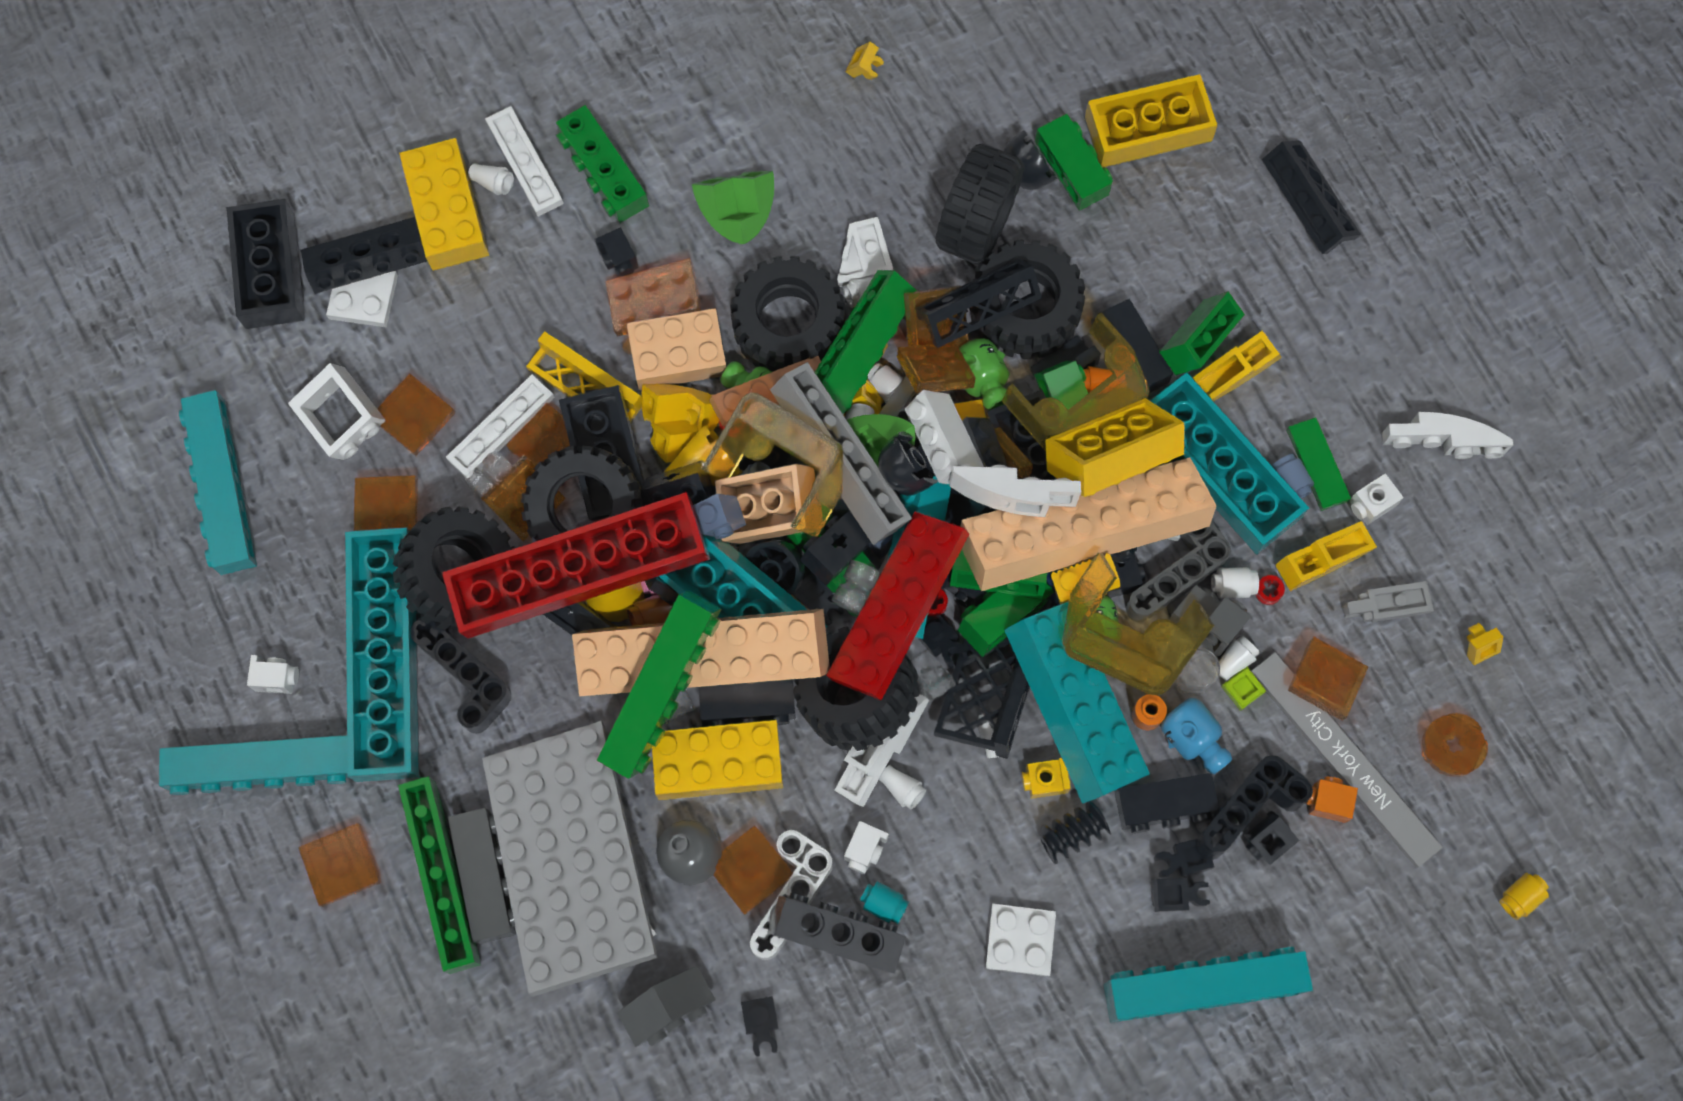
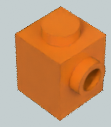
M1326 776L1324 780H1318L1312 787L1313 794L1311 798L1306 802V805H1310L1308 814L1343 823L1353 819L1358 788L1344 785L1342 779Z

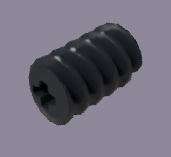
M1089 801L1085 804L1086 812L1080 807L1074 809L1075 818L1069 813L1064 814V824L1059 819H1054L1052 821L1053 830L1046 824L1041 827L1042 836L1039 835L1041 843L1055 865L1058 864L1057 853L1062 854L1067 859L1069 858V847H1072L1079 853L1080 841H1083L1090 847L1091 835H1094L1099 841L1103 840L1101 830L1105 829L1111 835L1106 819L1093 802Z

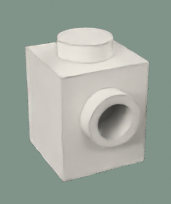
M1385 473L1357 491L1349 502L1351 503L1354 515L1359 520L1363 519L1366 525H1369L1395 508L1404 497Z

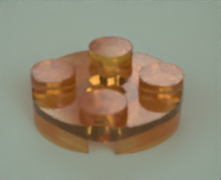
M1452 713L1437 718L1425 729L1422 737V757L1440 774L1449 777H1464L1483 764L1488 752V743L1481 732L1483 729L1478 722L1467 715ZM1454 737L1458 738V745L1462 747V751L1457 750L1454 753L1450 751L1447 740L1452 741Z

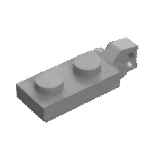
M1423 581L1367 590L1365 593L1358 595V601L1347 602L1343 606L1345 618L1362 616L1364 622H1377L1430 614L1434 611L1428 583Z

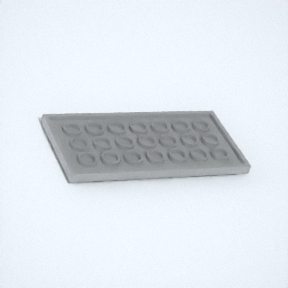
M602 721L482 758L527 989L532 997L658 958L614 770L597 761L607 740L605 726Z

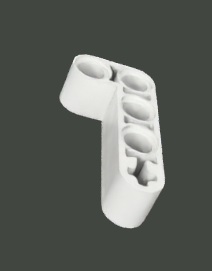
M788 830L779 836L777 849L780 857L796 869L779 895L789 898L795 884L805 883L810 888L809 894L806 896L809 898L807 904L810 905L831 873L832 858L829 852L795 830ZM788 839L798 840L801 845L799 851L794 854L786 853L783 850L784 842ZM815 856H822L827 861L826 868L820 872L813 871L809 867L810 860ZM779 896L750 940L753 954L761 960L775 958L787 941V939L773 936L770 941L773 949L771 951L765 949L762 953L759 952L760 946L757 942L759 939L766 940L770 935L767 933L768 929L765 928L771 923Z

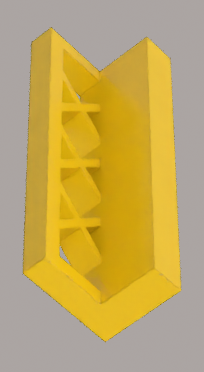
M544 331L537 340L540 349L527 364V369L568 397L579 395L576 392L582 391V394H584L587 390H600L619 385L622 389L626 408L629 409L628 417L631 423L642 408L641 395ZM547 354L556 360L557 369L543 371L537 366ZM577 374L580 377L581 385L574 387L565 386L562 375ZM584 380H586L590 384L584 385Z

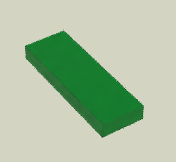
M1315 417L1289 426L1286 431L1298 458H1300L1314 482L1311 489L1320 510L1324 511L1349 502L1351 500L1350 494L1317 418Z

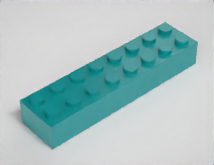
M408 528L345 532L347 775L355 782L419 778L417 646L411 638V626L416 621V610L411 613L407 609L408 600L406 597L400 599L397 590L401 587L400 582L395 583L393 579V572L398 568L393 565L394 556L399 551L398 546L408 534Z

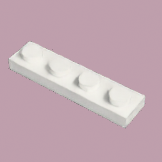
M510 106L485 118L488 127L536 215L539 217L563 205L564 203L512 107Z
M531 375L446 456V459L463 476L470 480L555 398L553 393L535 376Z

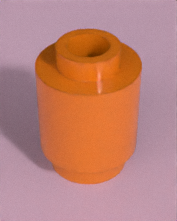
M1148 694L1142 696L1132 710L1134 724L1145 731L1156 729L1166 717L1167 707L1165 702L1157 695ZM1146 708L1152 709L1155 714H1148Z

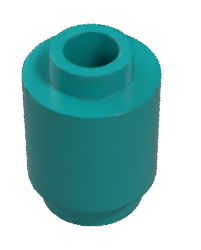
M879 881L874 886L868 884L860 899L861 902L865 903L864 911L889 924L891 921L899 924L910 903L903 898V894Z

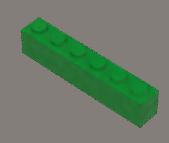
M877 270L815 371V374L842 414L847 412L852 406L854 396L859 388L866 383L870 370L882 357L883 349L889 339L896 334L900 321L912 308L913 300L918 294V291L895 270Z
M689 590L678 595L597 758L598 762L627 779L632 778L638 773H644L651 761V757L648 754L652 746L656 747L664 736L665 730L662 727L666 719H671L678 708L679 703L676 702L680 691L684 692L692 680L693 676L689 673L694 663L697 665L706 652V647L703 645L707 637L713 636L720 624V619L717 617L721 608Z
M428 776L400 784L398 788L443 972L453 974L480 966L481 961L477 945L472 940L461 880L437 783Z

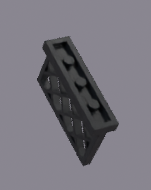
M1008 637L986 654L988 655L995 651L1001 661L986 669L980 659L982 656L975 652L969 642L964 639L963 646L968 655V652H970L971 655L964 659L959 654L934 730V736L995 751L997 757L1008 759L1030 689L1016 655L1005 659L1000 651V648L1010 644ZM976 661L982 672L967 679L962 671L963 667ZM1005 668L1010 675V679L997 686L991 675ZM986 678L993 689L978 696L971 685ZM967 688L973 699L958 706L954 700V695ZM997 695L1002 703L1001 708L988 713L982 702ZM978 705L984 716L969 724L962 712ZM956 715L960 717L964 724V727L956 731L944 729L946 720ZM988 722L993 729L991 740L977 737L973 729Z

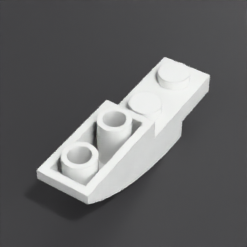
M1418 412L1411 423L1389 424L1382 433L1383 445H1393L1394 448H1407L1412 444H1423L1425 448H1435L1443 444L1444 455H1454L1456 459H1467L1473 457V455H1485V458L1489 459L1500 458L1513 446V439L1490 426L1468 418L1436 412Z
M972 464L953 466L950 478V487L962 495L991 508L1025 516L1045 517L1049 506L1076 507L1081 495V481H1071L1068 478L1039 480L1036 477L1017 479V468H1008L1004 465L976 467Z
M921 694L915 697L918 704L914 713L910 712L908 715L911 719L905 727L901 725L897 729L898 734L892 739L887 737L882 740L884 744L874 747L872 744L867 745L866 750L856 751L852 746L844 759L849 765L834 791L857 805L864 807L894 752L901 753L930 699Z

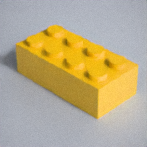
M1201 74L1089 100L1085 113L1086 123L1102 168L1211 142L1218 126Z
M453 138L400 152L399 155L422 245L432 271L489 256L465 161L457 139Z
M1144 398L1046 439L1047 472L1057 479L1068 478L1071 481H1081V495L1083 497L1094 495L1100 490L1119 484L1128 478L1142 474L1151 468L1168 463L1172 459L1184 455V422Z
M777 720L665 731L660 743L656 747L652 746L655 795L658 800L783 788Z

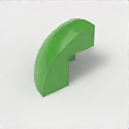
M754 171L744 172L741 175L729 178L722 176L692 184L693 193L702 214L720 235L732 242L745 244L761 231L770 214L774 197V172Z
M871 414L847 419V422L878 468V457L883 445L899 432L904 431L913 436L914 439L910 442L915 446V426L902 418L891 415Z

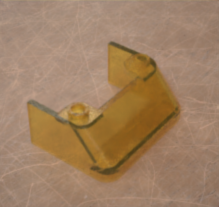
M1102 313L1096 316L1089 332L1105 349L1104 362L1113 374L1073 407L1067 410L1055 398H1044L1032 406L1013 383L1006 390L1002 402L1045 451L1046 439L1139 400L1148 398L1149 386L1134 349Z
M758 393L746 394L740 400L701 469L722 479L730 478L743 455L752 460H763L770 454L774 445L778 446L819 472L812 484L809 495L791 524V527L817 537L843 492V448L835 439Z
M1098 552L1071 591L1062 645L1070 658L1147 694L1161 695L1167 692L1210 633L1214 624L1200 602L1195 599L1177 624L1167 619H1158L1152 622L1143 634L1096 612L1102 599L1117 579L1105 556Z

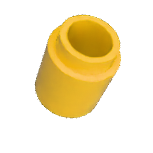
M1525 873L1503 892V898L1499 900V903L1512 918L1519 920L1522 916L1527 917L1549 898L1547 892L1549 886L1539 875L1534 874L1532 876L1529 873Z

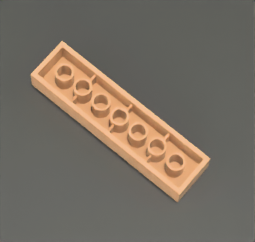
M1186 458L1151 468L1119 484L1100 490L1094 495L1087 497L1080 495L1076 507L1049 506L1045 517L1025 516L997 510L961 521V527L965 528L970 534L962 550L981 591L1069 567L1070 565H1076V563L1079 564L1082 561L1086 562L1088 559L1093 560L1094 557L1099 558L1100 555L1105 556L1106 553L1111 555L1210 527L1217 505L1191 458Z
M823 609L718 618L720 619V624L713 636L707 637L703 645L706 647V652L697 665L694 663L689 673L693 677L687 688L822 677L830 669ZM664 623L589 629L572 634L579 696L631 692Z

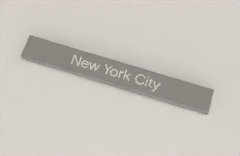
M1276 652L1251 671L1265 688L1266 693L1336 775L1343 780V783L1358 788L1356 798L1416 868H1419L1443 848Z

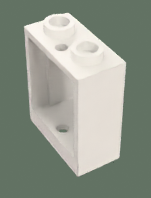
M329 363L288 403L326 454L331 458L341 460L352 457L358 451V446L366 439L376 435L379 431V426L386 421L346 368ZM340 387L362 417L340 438L334 441L313 412Z

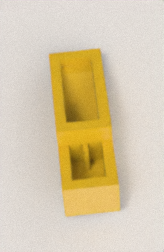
M1262 330L1237 348L1235 346L1192 378L1214 402L1249 381L1282 357Z
M1360 521L1318 539L1310 546L1285 556L1275 566L1289 590L1293 591L1376 549L1377 546L1363 522Z

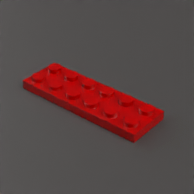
M914 512L912 519L905 528L826 675L828 678L882 700L970 534L965 528Z

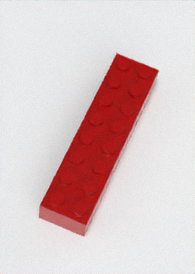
M687 492L442 572L459 633L469 639L709 560L710 557L692 501Z

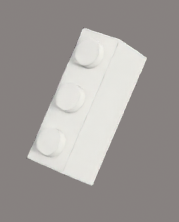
M922 390L905 408L910 422L915 426V433L938 482L950 484L953 466L972 464L976 467H984L950 395Z

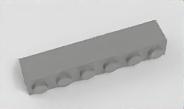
M807 362L784 374L770 389L771 393L871 543L875 545L900 529L912 517L893 489L886 483L879 468L809 363Z

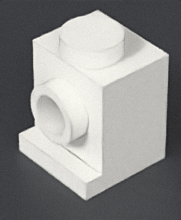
M251 655L247 681L248 687L255 692L292 694L293 685H297L299 679L298 667L290 666L286 663L285 659L267 658V662H265L259 656Z
M859 821L844 855V860L849 862L848 867L865 874L870 863L877 864L883 847L879 846V842L886 843L889 834Z

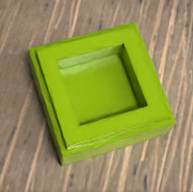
M1248 667L1241 670L1221 686L1240 711L1266 692L1265 688Z

